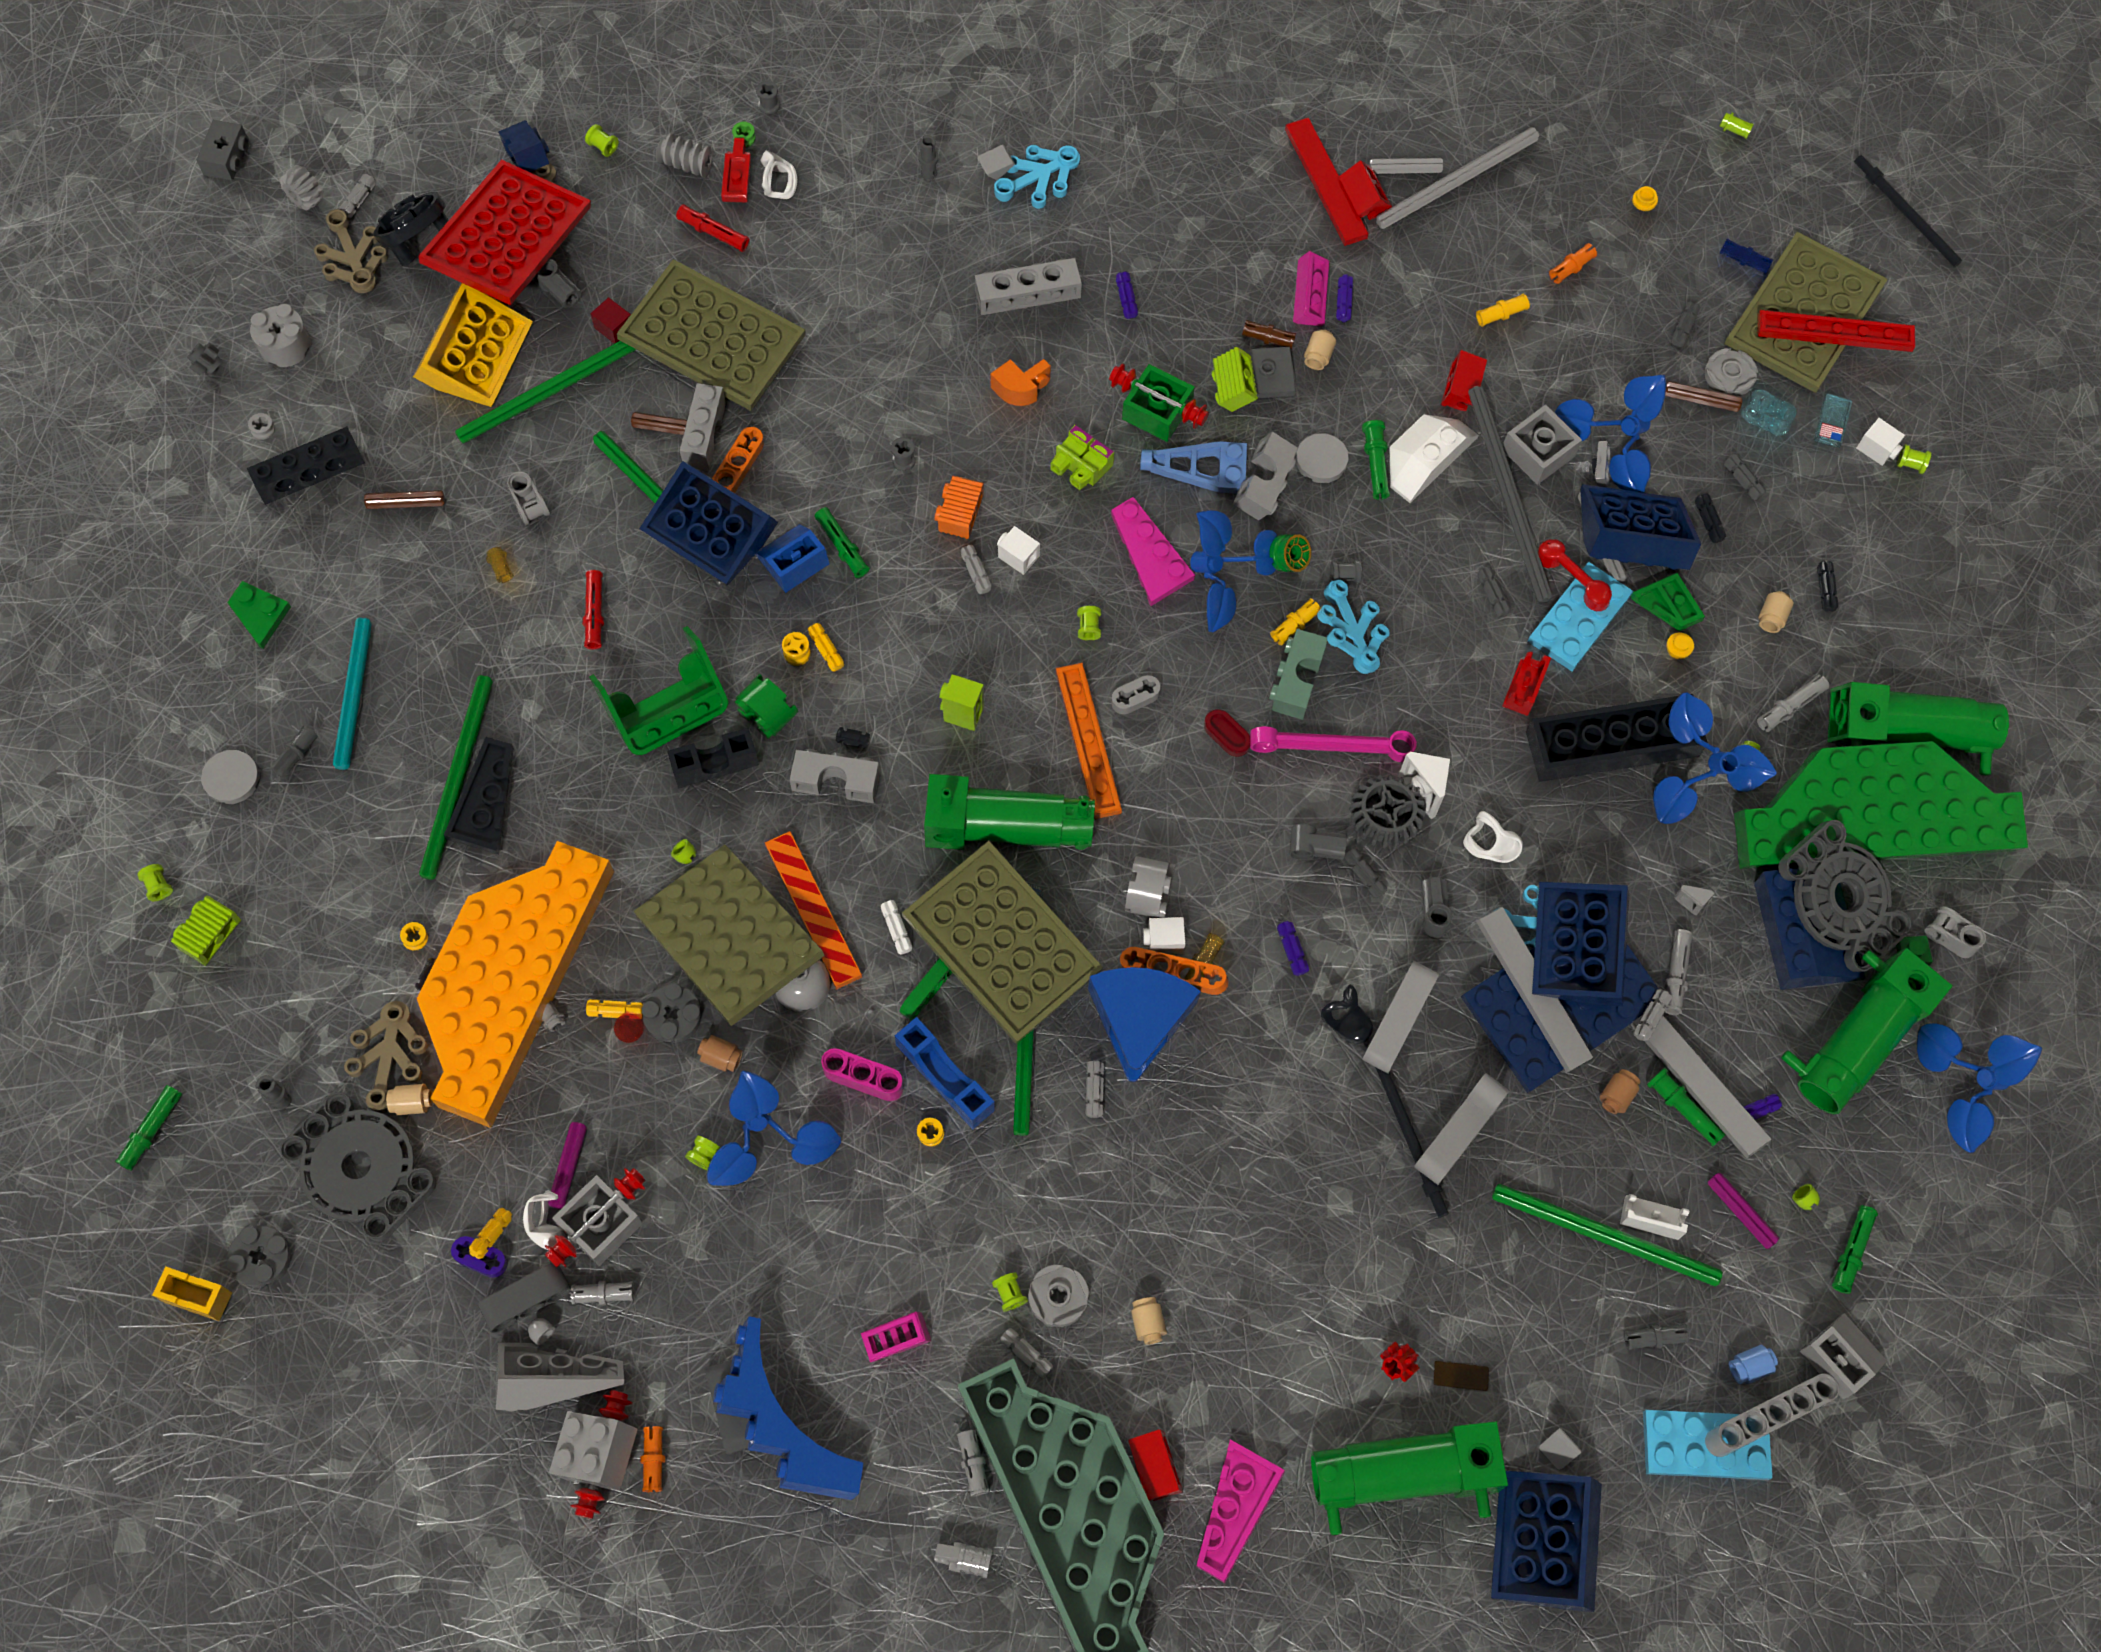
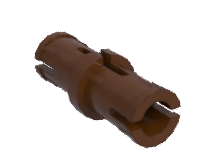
M1246 320L1242 336L1264 341L1266 345L1272 343L1292 349L1296 333L1274 328L1272 324L1267 326Z

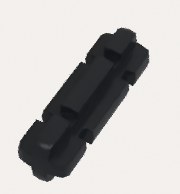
M1705 493L1697 496L1695 504L1697 509L1701 510L1699 513L1706 530L1710 531L1708 535L1713 543L1722 542L1725 540L1726 532L1722 526L1720 527L1722 523L1714 505H1711L1713 502L1710 495Z
M1821 561L1817 566L1818 575L1821 576L1819 578L1820 595L1824 599L1821 601L1822 609L1825 612H1833L1839 606L1838 598L1835 596L1837 595L1835 575L1832 574L1834 572V565L1831 561Z

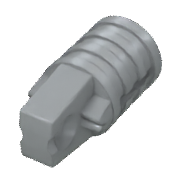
M954 1542V1546L937 1544L934 1560L935 1562L949 1565L948 1570L974 1574V1576H983L982 1578L987 1579L993 1550L977 1548L972 1545L968 1546L959 1542Z

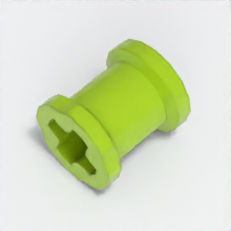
M598 124L590 127L585 136L586 144L601 150L602 155L605 157L611 156L619 144L616 136H610Z
M1905 444L1899 454L1896 466L1900 468L1907 466L1918 470L1919 474H1924L1932 453L1930 451L1920 452L1911 449L1908 444Z
M1096 606L1080 607L1077 610V616L1080 618L1078 638L1082 640H1097L1101 638V630L1099 629L1101 609Z
M161 864L148 865L137 873L138 879L144 883L148 891L146 893L147 899L152 902L163 900L173 892L172 886L167 884L163 876L164 869Z
M1016 1272L1001 1276L992 1282L993 1288H997L1002 1299L1003 1312L1016 1309L1028 1302L1027 1297L1022 1295L1016 1281L1018 1278Z

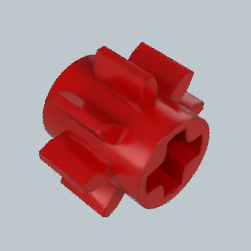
M1395 1341L1380 1355L1384 1360L1381 1369L1384 1370L1392 1381L1401 1378L1403 1382H1406L1420 1368L1415 1364L1419 1355L1415 1353L1408 1343L1399 1346Z

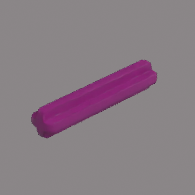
M572 1122L570 1124L551 1192L558 1195V1199L548 1200L550 1207L562 1209L566 1204L587 1127L582 1123Z
M1722 1173L1715 1174L1708 1181V1185L1766 1249L1771 1248L1778 1242L1779 1236Z

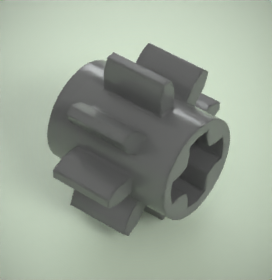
M210 342L205 346L198 343L187 357L192 361L189 368L198 375L204 372L211 375L222 361L218 357L220 350Z

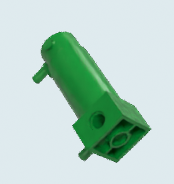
M1850 682L1833 687L1830 691L1827 743L1865 746L1875 743L1897 744L1933 741L1940 748L1965 750L1964 752L1979 753V774L1989 776L1991 775L1992 754H1994V750H1998L2003 746L2008 734L2009 715L2004 704L1977 702L1972 698L1890 691V685Z
M929 774L924 823L925 847L964 850L965 841H990L991 843L1060 848V845H1067L1083 850L1092 846L1095 800L1090 799L1086 795L1079 796L1078 798L1064 797V794L969 787V777Z
M1907 947L1886 961H1882L1870 950L1862 956V959L1873 967L1876 972L1861 989L1865 995L1825 1045L1806 1064L1789 1050L1781 1056V1059L1801 1077L1797 1085L1802 1095L1817 1108L1833 1115L1839 1114L1853 1095L1861 1092L1916 1022L1929 1016L1953 985Z
M1497 1421L1453 1426L1447 1433L1345 1444L1344 1448L1311 1451L1314 1492L1318 1505H1324L1325 1510H1327L1331 1535L1342 1534L1339 1509L1352 1508L1357 1504L1454 1493V1498L1476 1496L1479 1517L1488 1518L1491 1516L1488 1494L1498 1493L1508 1486ZM1471 1454L1477 1456L1480 1466L1472 1461Z

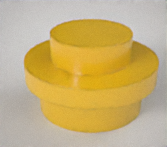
M1644 186L1634 193L1632 202L1637 209L1650 211L1656 207L1658 196L1653 188Z
M1678 632L1668 638L1666 648L1669 655L1673 658L1683 659L1690 656L1693 652L1694 642L1689 635Z

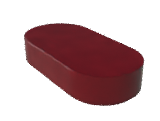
M1215 709L1206 715L1204 721L1206 733L1226 753L1233 757H1241L1249 751V733L1226 711Z

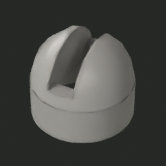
M544 1318L533 1320L528 1327L529 1337L537 1346L545 1343L555 1332V1327Z

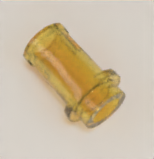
M494 547L488 550L486 561L488 564H491L497 582L505 583L513 579L514 575L506 560V551L502 550L501 547Z

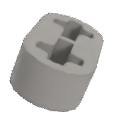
M1146 675L1117 688L1112 694L1111 705L1113 710L1125 715L1153 703L1159 697L1160 683L1157 678ZM1143 686L1153 687L1152 693L1149 694L1148 691H1143ZM1122 696L1124 699L1129 698L1128 704L1125 705L1123 702L1118 703L1119 697Z

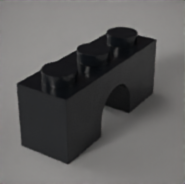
M749 728L721 735V743L709 749H697L693 743L668 750V757L678 789L758 766L757 754Z

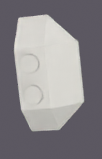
M1422 415L1389 447L1390 488L1411 503L1479 435L1459 419Z

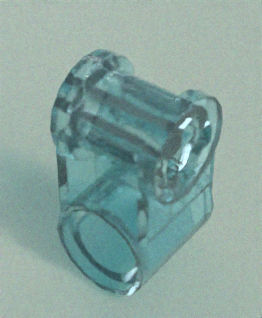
M1755 390L1751 395V402L1741 411L1742 417L1745 421L1757 425L1774 435L1782 436L1787 434L1797 414L1794 405L1771 395L1767 391Z

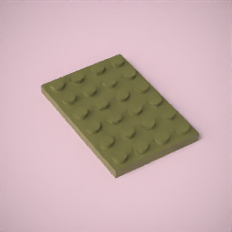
M1796 232L1724 344L1736 351L1741 350L1747 353L1753 360L1816 393L1846 345L1758 337L1759 311L1768 310L1863 320L1888 279L1813 239Z
M673 259L618 331L617 339L700 384L723 387L726 398L751 411L806 334L804 328Z
M990 841L980 847L902 912L904 919L1016 1044L1089 982L1090 976L1098 974L1103 970V966Z
M726 845L720 847L634 910L636 917L730 1026L734 1025L824 957L822 949Z

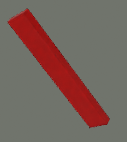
M1309 117L1286 124L1285 131L1344 246L1368 239L1369 233L1360 216H1358Z
M1760 310L1758 313V337L1913 352L1915 349V325Z

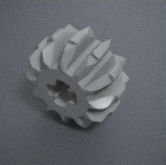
M296 164L294 167H290L279 179L281 189L289 197L291 203H295L300 209L307 211L315 207L324 197L323 188L318 183V179L303 166L301 167Z

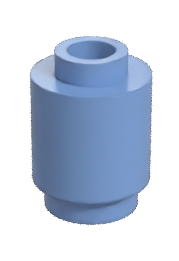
M1761 1344L1735 1355L1734 1359L1729 1361L1728 1364L1731 1374L1738 1384H1750L1774 1374L1778 1361L1772 1349H1766Z

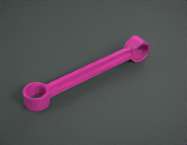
M1267 726L1256 727L1250 731V748L1259 753H1269L1277 749L1388 754L1396 762H1404L1405 756L1408 753L1396 751L1392 746V742L1395 740L1407 742L1411 748L1410 752H1414L1417 746L1415 737L1410 732L1403 730L1394 732L1390 738L1278 732L1275 728Z

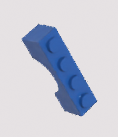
M917 1017L895 1035L896 1046L972 1130L995 1111L994 1100L975 1080L967 1077L951 1061L936 1037Z

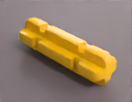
M815 623L808 628V634L815 641L816 647L824 660L828 662L827 664L831 671L836 672L844 667L842 657L837 653V649L829 636L825 634L822 625Z
M590 999L587 1001L586 1014L589 1017H599V1014H602V1017L621 1019H626V1016H630V1019L640 1020L643 1017V1003L631 1002V1005H629L627 1001L604 1000L603 1003H600V1000Z
M499 1208L494 1213V1218L488 1221L477 1235L478 1238L474 1239L469 1246V1254L477 1259L483 1258L489 1251L487 1248H491L504 1231L502 1228H506L511 1222L512 1213L504 1208Z

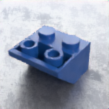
M800 524L756 553L758 559L785 593L830 564L825 547L810 529Z

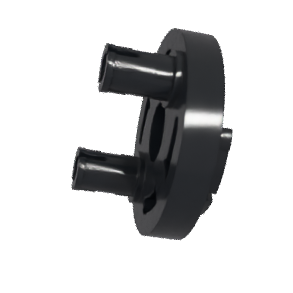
M428 192L416 198L412 194L394 205L395 209L390 208L378 220L379 225L375 228L373 236L381 247L391 249L401 266H406L416 257L404 241L412 238L431 223L440 231L449 221L443 212L446 205L437 192Z

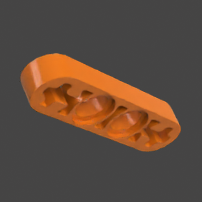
M747 427L741 431L712 477L714 481L719 483L721 478L731 477L733 483L724 487L733 493L737 491L763 449L764 439L761 430L756 427ZM753 437H756L757 442L752 441L748 446L747 439L751 440ZM737 456L746 458V462L739 466L734 465L732 460Z
M1139 947L1126 948L1120 955L1122 968H1145L1143 964H1147V968L1153 969L1156 963L1166 962L1168 968L1165 973L1180 978L1182 970L1192 968L1195 970V975L1191 979L1184 981L1190 983L1203 993L1218 995L1223 993L1228 987L1229 981L1226 972L1217 965ZM1138 957L1139 962H1134L1133 966H1130L1128 960L1131 961ZM1202 971H1203V974H1204L1205 978L1201 977V972H1202ZM1215 975H1218L1220 981H1216L1214 985H1211L1209 979H1214Z

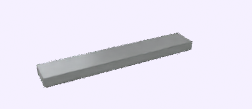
M1501 907L1476 921L1566 1073L1592 1059V1054L1559 999L1532 994L1534 958L1504 908Z
M1642 1016L1631 1023L1633 1029L1636 1028L1638 1023L1641 1024L1640 1019ZM1662 1016L1656 1029H1652L1653 1034L1646 1044L1748 1159L1769 1144L1772 1139L1665 1017Z

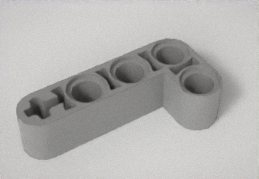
M1416 961L1412 962L1362 1059L1363 1061L1389 1073L1438 979L1439 973Z
M1485 1073L1414 1167L1435 1184L1439 1185L1500 1106L1510 1090Z

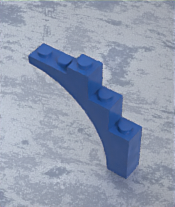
M748 1317L743 1326H738L735 1344L740 1345L738 1356H733L730 1374H735V1376L726 1375L721 1384H716L713 1395V1402L717 1403L716 1413L752 1419V1421H748L745 1430V1440H749L748 1450L784 1456V1459H779L776 1476L781 1478L779 1488L853 1500L860 1491L863 1462L839 1456L818 1445L801 1432L783 1412L770 1389L763 1369L760 1350L761 1319Z

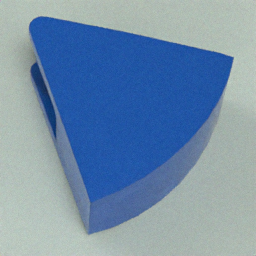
M1118 968L1103 971L1089 977V993L1129 1081H1138L1196 1006L1201 992L1196 987L1174 975L1149 968Z

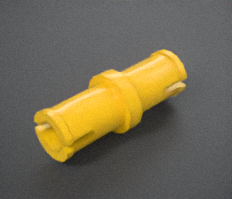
M1524 293L1506 301L1499 300L1496 302V305L1476 311L1477 321L1483 327L1500 319L1503 321L1507 320L1510 315L1528 310L1530 308L1529 300Z
M1310 598L1296 612H1290L1286 617L1287 619L1270 632L1271 637L1275 642L1279 640L1278 645L1282 646L1289 637L1296 633L1297 629L1304 630L1305 624L1317 615L1321 607Z

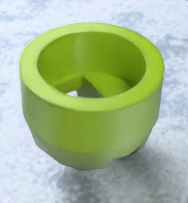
M683 839L675 845L671 856L681 864H689L692 862L691 856L696 857V849L687 839Z
M1805 1184L1794 1192L1792 1199L1800 1208L1812 1210L1811 1206L1814 1203L1817 1206L1819 1205L1820 1197L1811 1184Z

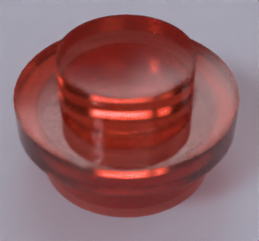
M634 1014L620 1016L614 1025L616 1037L625 1043L637 1041L642 1036L644 1030L643 1022Z

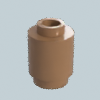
M711 1035L709 1039L703 1038L697 1054L701 1055L700 1062L724 1072L728 1070L735 1072L742 1058L743 1050L738 1049L736 1044Z
M1624 1069L1615 1073L1599 1097L1602 1101V1107L1612 1114L1625 1113L1640 1090V1079L1632 1072Z

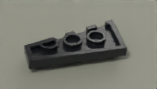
M485 737L444 833V837L447 840L499 855L514 750L512 744Z

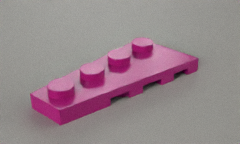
M1134 497L1111 510L1113 521L1122 542L1126 545L1132 565L1134 564L1138 579L1141 586L1145 589L1150 606L1194 580L1195 574Z
M1230 1440L1228 1445V1452L1212 1505L1211 1516L1197 1561V1568L1223 1583L1228 1579L1285 1474L1284 1469Z

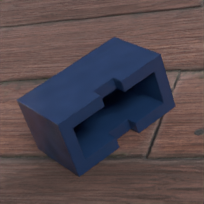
M526 120L498 131L504 149L511 161H515V166L531 172L550 164L546 155L550 152L545 140L541 139L535 127L531 128Z

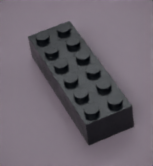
M1679 696L1532 718L1526 730L1539 782L1700 757L1705 747L1697 744L1694 739L1689 743H1680L1671 734L1669 715L1674 702ZM1706 735L1699 736L1701 740L1707 742Z

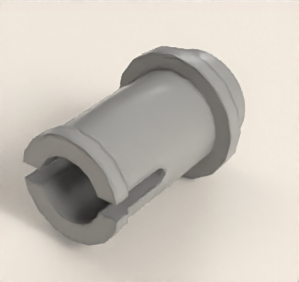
M552 1001L546 1005L542 1016L543 1026L545 1029H549L550 1032L555 1031L554 1027L557 1024L561 1023L562 1026L565 1024V1015L558 1012Z

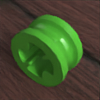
M739 122L734 125L732 129L733 140L734 138H744L746 148L753 145L756 140L753 125L748 122Z

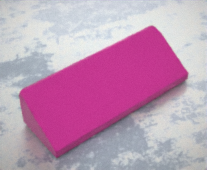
M1308 251L1298 260L1293 322L1304 325L1323 326L1325 325L1329 260L1311 251Z

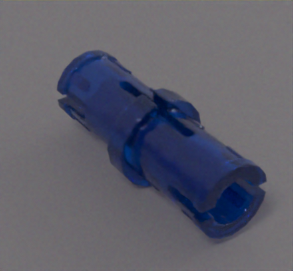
M1726 239L1720 251V254L1740 262L1739 265L1743 267L1747 265L1765 275L1774 260L1753 251L1754 248L1750 246L1746 248L1730 239Z

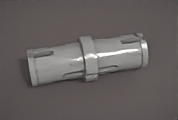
M603 1280L599 1281L598 1284L571 1285V1291H573L571 1293L572 1304L599 1302L600 1305H606L610 1301H634V1294H632L634 1292L633 1281L606 1283Z
M976 1430L958 1433L957 1438L963 1459L961 1466L966 1472L970 1496L974 1497L989 1493L990 1489L984 1469V1464H986L985 1457L981 1456Z

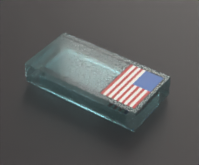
M1826 394L1814 441L1840 448L1852 400Z

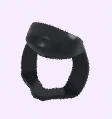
M1351 984L1343 991L1342 1001L1331 1002L1321 1011L1322 1021L1347 1043L1361 1044L1366 1042L1372 1034V1021L1358 1005L1357 991ZM1349 1008L1342 1018L1338 1020L1333 1018V1010Z

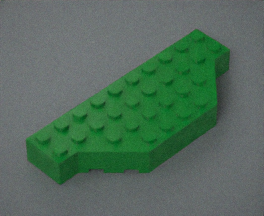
M1933 741L1821 748L1809 754L1800 768L1787 780L1779 790V793L1765 808L1744 809L1734 813L1739 869L1779 866L1780 860L1822 822L1838 820L1845 826L1847 833L1845 843L1862 847L1877 860L2008 852L2028 848L2022 792L1993 793ZM1829 826L1826 833L1828 838L1834 841L1836 831L1832 826ZM1810 843L1808 845V853L1812 858H1815L1817 856V847ZM1791 860L1789 866L1798 864L1795 860Z

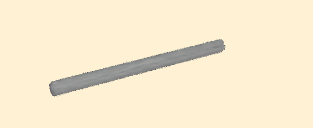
M1534 127L1525 130L1377 215L1376 224L1379 225L1380 229L1387 228L1538 141L1539 132Z

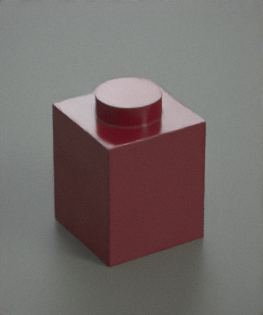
M609 297L590 313L594 328L614 344L620 341L617 339V333L631 315Z

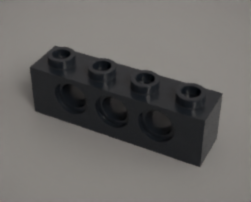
M347 426L250 466L247 470L257 492L266 505L360 466L365 462Z

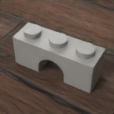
M699 383L696 385L680 447L682 461L695 469L710 470L715 450V426H721L726 406L723 387Z
M1274 432L1262 438L1258 443L1251 462L1263 471L1264 480L1253 475L1242 482L1233 505L1258 521L1266 515H1272L1278 506L1277 497L1287 484L1285 479L1287 473L1291 471L1296 463L1294 457L1298 447Z
M814 749L796 750L790 775L791 790L819 795L821 785L826 779L839 777L846 782L845 793L847 800L874 803L880 776L879 762H875L867 757H860L859 759L848 758L840 753H832L831 755L821 754Z

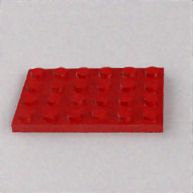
M501 159L420 253L419 263L511 305L591 208V200Z

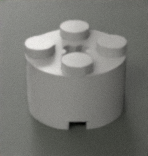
M280 304L279 306L270 307L260 313H255L251 317L250 334L264 361L276 364L278 367H289L304 359L308 347L310 349L311 338L300 315L290 305Z
M1136 856L1132 867V872L1134 873H1132L1127 891L1125 912L1154 918H1165L1171 894L1170 886L1174 876L1175 864Z

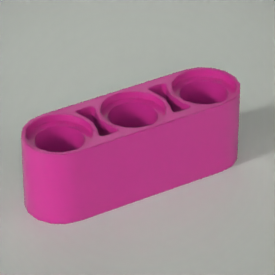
M836 1048L829 1049L822 1056L821 1063L824 1075L835 1083L885 1101H895L903 1093L902 1076L894 1068ZM839 1060L843 1065L838 1070H831L828 1068L829 1063ZM860 1070L870 1072L869 1077L864 1080L857 1079L855 1075ZM891 1079L898 1083L891 1090L882 1087L886 1080Z

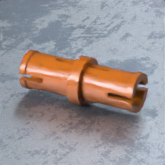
M1587 243L1574 254H1568L1562 263L1549 271L1551 280L1558 276L1554 283L1559 284L1572 273H1578L1583 265L1597 256L1596 248L1594 247L1588 251L1593 245Z
M650 1426L644 1427V1455L640 1456V1463L643 1464L642 1492H653V1490L661 1492L662 1463H665V1456L662 1455L663 1427L653 1426V1429H650Z

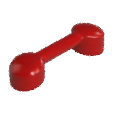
M1549 539L1542 542L1538 549L1542 567L1555 568L1561 564L1586 587L1584 593L1586 606L1594 611L1606 610L1612 597L1609 585L1601 580H1593L1565 554L1566 547L1561 541Z

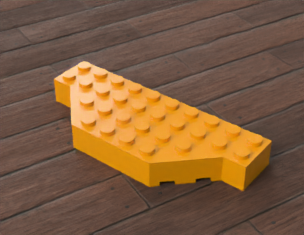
M557 841L545 866L467 897L417 997L419 1007L444 1071L431 1096V1100L438 1108L492 1128L543 1022L542 1016L545 1007L550 1001H553L613 876L614 870L608 859Z

